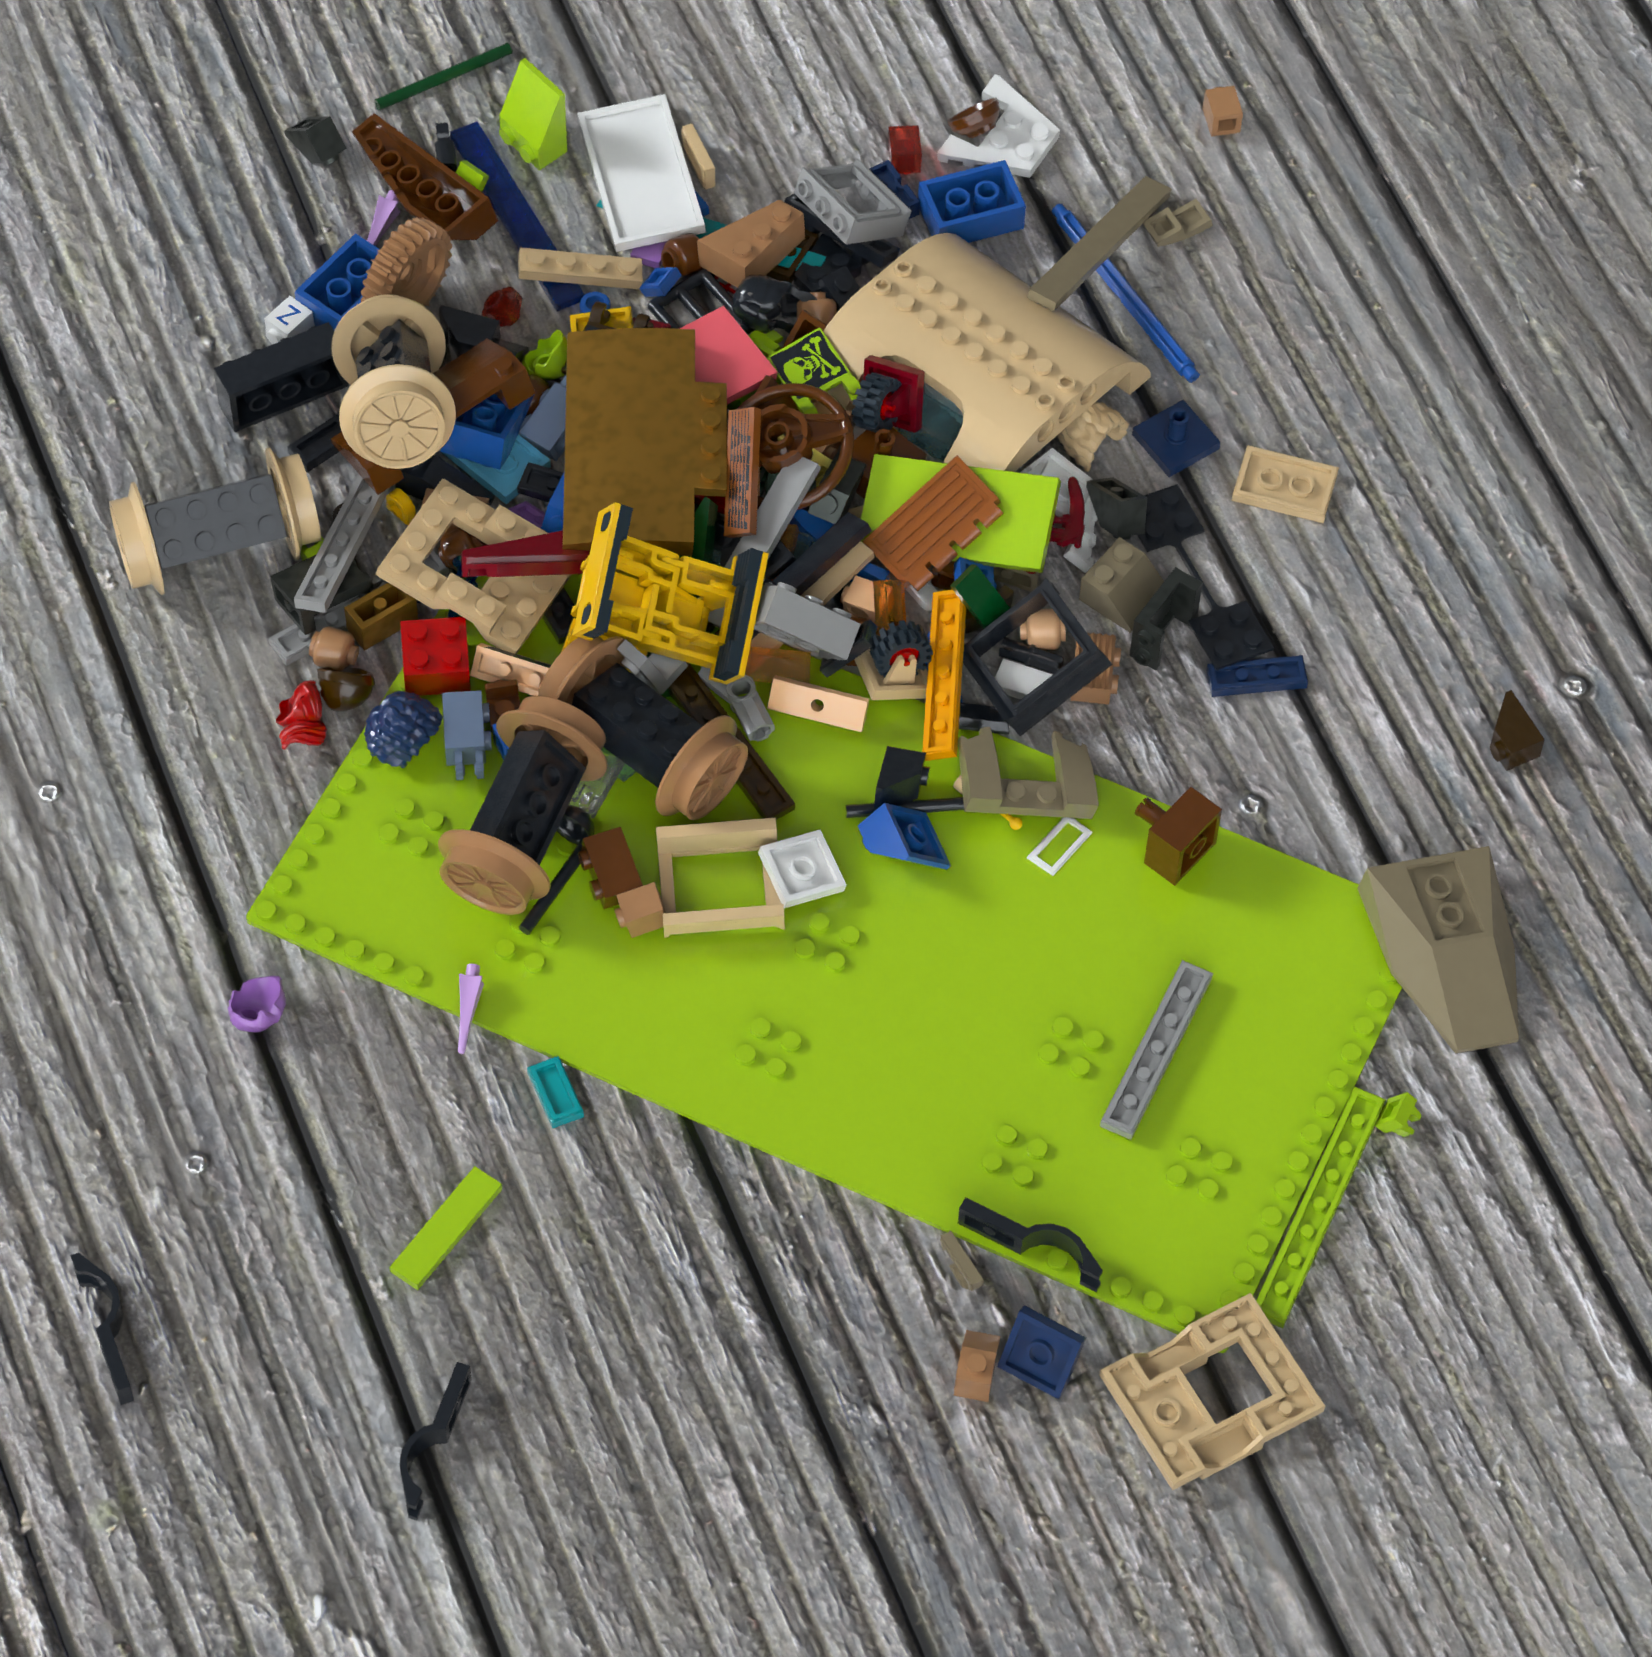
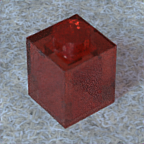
M919 125L891 126L888 128L889 161L899 174L921 173L922 151Z

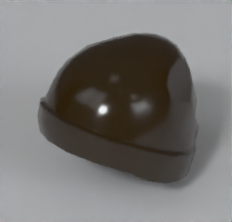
M330 667L317 669L318 685L321 688L320 694L331 710L344 712L362 705L371 696L373 686L375 685L371 672L353 667H345L342 671H335Z

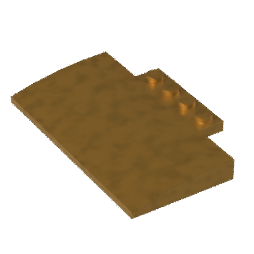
M621 328L568 332L563 549L590 551L598 512L616 502L633 508L628 536L681 556H692L694 546V495L726 496L727 383L695 382V329Z

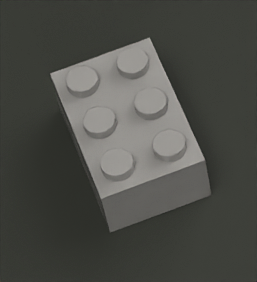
M778 582L777 586L771 583H765L762 586L754 630L819 660H822V658L827 660L830 658L837 660L848 659L861 625L850 619L852 616L850 613L838 608H833V611L823 607L824 601L810 595H806L805 598L795 594L796 588L782 582Z

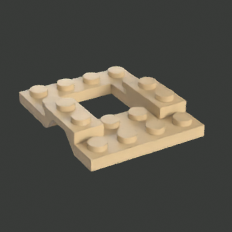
M442 478L379 565L376 576L432 609H451L473 622L485 641L499 649L517 654L572 574L489 577L480 590L452 572L447 578L425 565V560L451 524L456 525L487 545L547 534L546 531L499 504L495 510Z
M1251 1293L1189 1324L1172 1341L1148 1353H1132L1101 1369L1099 1375L1172 1491L1198 1477L1203 1480L1261 1450L1265 1442L1319 1415L1325 1409L1324 1403ZM1238 1342L1272 1393V1396L1216 1424L1188 1382L1185 1374L1206 1364L1208 1357Z

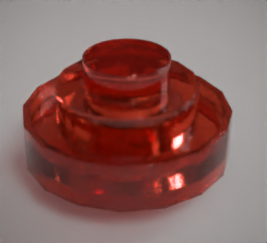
M510 286L494 291L486 299L481 316L499 320L500 327L513 325L520 317L521 294Z

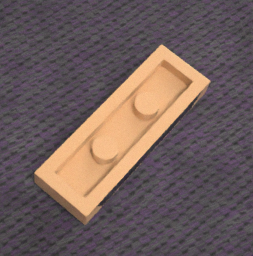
M480 643L476 648L470 676L491 683L501 679L517 680L520 692L538 696L541 683L551 665Z

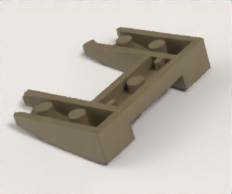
M991 727L981 728L979 735L970 739H966L964 736L959 737L958 750L964 812L1092 819L1099 806L1087 746L1083 743L1081 746L1062 738V733L1053 731L1051 737L1056 782L1001 779Z

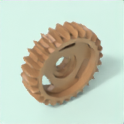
M423 217L406 220L405 225L400 224L397 231H391L390 238L384 240L382 248L377 250V256L371 260L372 265L370 269L366 270L368 276L362 281L365 287L361 290L363 296L361 302L374 296L387 294L402 296L414 300L423 306H429V301L432 297H436L435 293L438 287H442L440 283L447 276L445 271L450 266L448 260L452 257L450 252L452 244L450 243L451 238L447 231Z

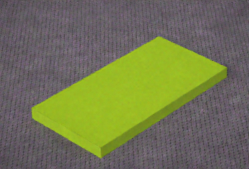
M874 454L861 519L869 524L872 531L861 542L948 463ZM968 466L999 498L1001 503L997 507L1003 512V515L987 529L979 522L976 527L982 534L964 550L955 544L952 548L958 556L952 561H957L959 557L986 566L1043 573L1061 480L1057 477Z

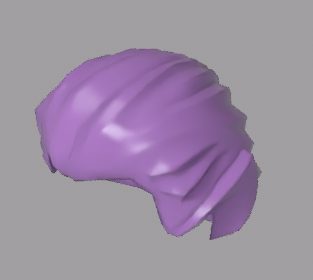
M279 976L256 977L243 982L240 991H232L231 1000H229V1006L227 1007L232 1025L241 1031L261 1032L268 1029L274 1023H278L286 1006L282 978Z

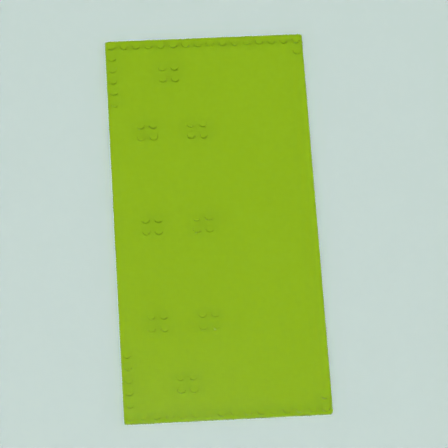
M462 574L460 578L480 590L489 579L487 576L462 577ZM572 574L564 585V589L574 605L577 602L582 574ZM439 609L433 619L462 616L451 609ZM541 618L517 654L552 665L561 653L564 643L560 645L557 643L545 621ZM466 619L469 671L471 673L477 645L483 643L495 646L485 641L473 622ZM716 627L711 634L716 633L719 628ZM784 644L750 675L755 682L756 691L775 726V730L768 738L759 742L755 740L749 741L737 715L731 710L730 704L710 688L708 689L727 714L735 720L736 726L795 802V810L776 820L777 841L821 830L847 884L843 892L784 908L785 930L773 926L672 934L664 938V927L632 938L627 926L621 928L614 909L620 908V905L603 909L600 899L594 900L589 886V881H592L589 869L584 871L581 864L530 935L521 932L519 926L538 899L530 900L525 911L516 915L492 912L463 899L452 891L440 876L439 870L444 857L438 848V841L446 831L471 829L504 760L494 744L493 734L491 733L492 750L485 751L486 763H483L484 779H477L474 764L464 765V780H456L455 765H446L443 719L439 726L440 729L435 735L430 736L428 744H424L419 749L418 756L412 755V760L407 762L408 765L405 768L383 764L376 756H371L370 751L367 749L364 728L246 914V920L249 925L460 1017L459 974L466 975L467 964H477L480 966L479 976H483L482 982L484 986L474 1013L473 1024L550 1058L559 1056L561 1062L946 1233L952 1231L955 1237L1177 1335L1189 1324L1249 1293L1254 1296L1402 990L1401 985L1390 973L1357 889L1359 884L1219 826L1216 844L1174 886L1144 864L1148 833L1152 826L1136 816L1135 810L1141 802L1144 803L1143 799L1148 796L1095 774L1099 806L1092 819L1074 818L1093 833L1054 876L1031 862L1027 857L1063 817L1011 814L1013 817H1019L1023 823L1020 829L1013 830L1009 825V821L998 813L964 812V810L927 813L951 864V867L947 870L870 853L862 842L863 837L858 828V825L867 817L846 818V805L875 802L876 786L887 746L922 752L926 704L916 699L872 700L862 677L844 669H839L827 678L820 672L822 660ZM690 663V665L698 674L702 666ZM403 667L382 701L389 694L405 691ZM777 675L869 698L863 731L858 732L767 709L773 678ZM470 676L471 691L481 690L482 703H487L485 684L491 682ZM519 691L520 704L525 698L532 695ZM442 694L420 696L437 707L443 716ZM671 696L666 698L680 709ZM815 699V702L818 705L823 706V702L821 700ZM490 722L484 723V731H491ZM959 729L958 739L961 736H964L966 739L978 736L979 731ZM992 733L1001 779L1056 782L1054 757L997 733ZM604 747L602 752L608 763L605 775L594 781H580L569 805L581 807L589 813L594 822V835L621 827L643 886L655 882L660 896L661 886L656 827L763 819L737 783L724 800L701 819L690 820L681 812L672 816H663L658 813L655 805L658 788ZM958 749L957 757L925 760L924 766L930 767L927 787L921 786L918 799L915 800L963 797V794L953 787L955 781L961 775ZM1148 797L1149 799H1151L1152 802H1154L1164 811H1167L1171 807L1170 805H1167L1158 800ZM1067 823L1037 857L1052 867L1083 832ZM557 831L540 864L541 868L548 875L550 883L578 846L563 838ZM758 851L672 857L676 912L766 905L762 860ZM1183 960L1212 972L1213 977L1132 1140L1100 1127V1123ZM965 1197L1027 1228L1036 1224L1052 1223L1071 1230L1081 1238L1103 1270L1099 1278L1101 1285L1098 1291L1095 1292L1080 1285V1271L1077 1262L1068 1252L1056 1246L1040 1245L1029 1248L1020 1255L958 1224L959 1208ZM1229 1347L1225 1348L1224 1350L1218 1353H1225Z

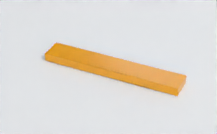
M952 589L933 592L930 645L933 655H930L932 660L928 663L922 752L926 753V761L957 757L966 606Z

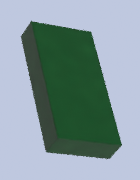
M971 564L950 585L983 629L1010 609L977 565Z

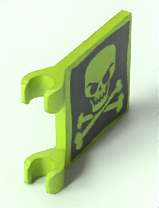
M820 327L766 357L777 370V377L782 384H807L826 392L842 384L851 401L857 399L856 390L861 389L860 383L850 373ZM790 396L802 414H818L816 407L811 402L813 399L802 396Z

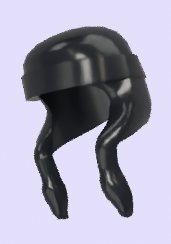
M749 275L742 280L736 289L732 301V311L735 317L741 320V323L754 330L768 333L775 328H779L790 334L794 324L777 319L768 320L766 313L773 310L786 293L792 294L803 302L817 300V298L810 292L799 290L787 281H774L763 275Z

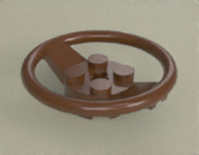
M786 383L759 391L745 400L737 409L757 408L770 400L780 397L802 396L820 402L831 411L832 414H802V412L787 407L786 404L770 405L761 410L759 467L763 466L768 473H779L783 467H789L802 457L811 460L813 448L841 442L840 455L834 469L820 485L806 493L797 509L799 510L824 498L844 477L854 451V432L846 410L828 392L812 385ZM727 421V439H728V421ZM784 435L785 437L779 441L778 437ZM758 496L757 509H759L764 497Z

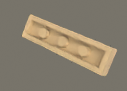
M520 248L518 254V279L640 290L643 282L642 258Z

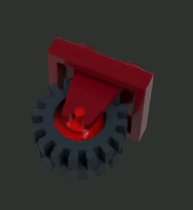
M874 355L865 358L864 375L860 383L861 389L856 390L855 394L858 396L857 399H853L852 404L855 405V408L852 409V415L855 416L853 422L856 423V426L875 433L881 429L891 430L893 426L914 433L922 429L925 371Z

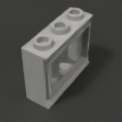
M856 160L851 164L814 168L811 170L802 167L794 193L846 245L901 237L904 234L911 214V210L860 160Z

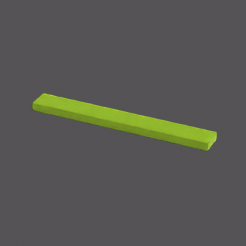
M1354 1086L1256 1300L1271 1324L1282 1329L1284 1328L1374 1130L1375 1124L1384 1108L1386 1099Z

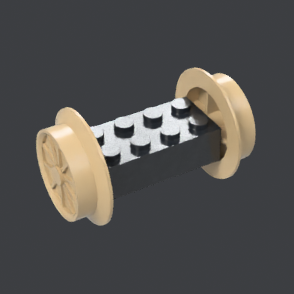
M386 294L362 301L341 318L332 338V357L340 375L351 385L342 399L339 410L342 434L348 445L358 455L377 465L392 469L410 468L428 460L446 444L453 432L456 421L455 404L449 389L437 376L432 374L439 370L444 359L446 349L444 331L436 316L428 308L409 298Z
M269 447L265 449L268 474L143 505L136 483L131 482L128 497L109 501V507L121 557L132 589L152 584L160 595H163L165 590L161 569L281 538H286L294 560H299L302 545L321 541L320 525L313 494L299 454L278 458Z

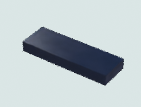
M1303 655L1245 660L1217 671L1212 664H1207L1206 669L1211 697L1305 689L1308 686Z

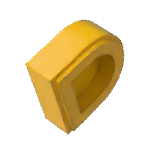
M395 488L386 495L387 509L404 524L409 525L416 515L415 506L409 496L399 488Z

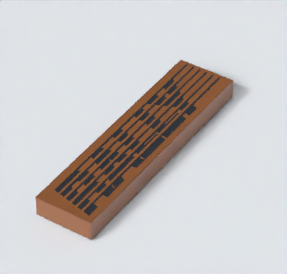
M756 407L729 410L727 490L725 496L724 536L729 538L757 534L761 409Z

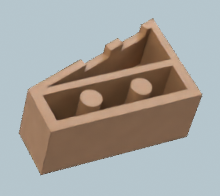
M778 200L697 240L700 267L737 288L742 280L749 275L766 276L805 239L804 213Z

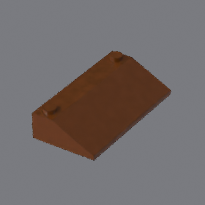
M485 339L438 371L432 373L449 389L455 404L456 418L493 394L509 410L536 394L525 366L509 350L489 339ZM342 432L330 439L332 444L377 495L404 479L400 469L382 467L358 455L348 445Z

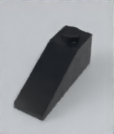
M435 454L419 465L400 469L404 479L395 484V488H399L406 494L423 500L426 489H435L443 478L472 496L489 498V506H491L495 499V495Z

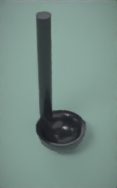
M568 805L556 830L563 838L578 846L551 881L548 894L538 899L520 924V931L526 935H530L579 867L578 852L581 851L583 838L594 835V822L589 813L581 807Z

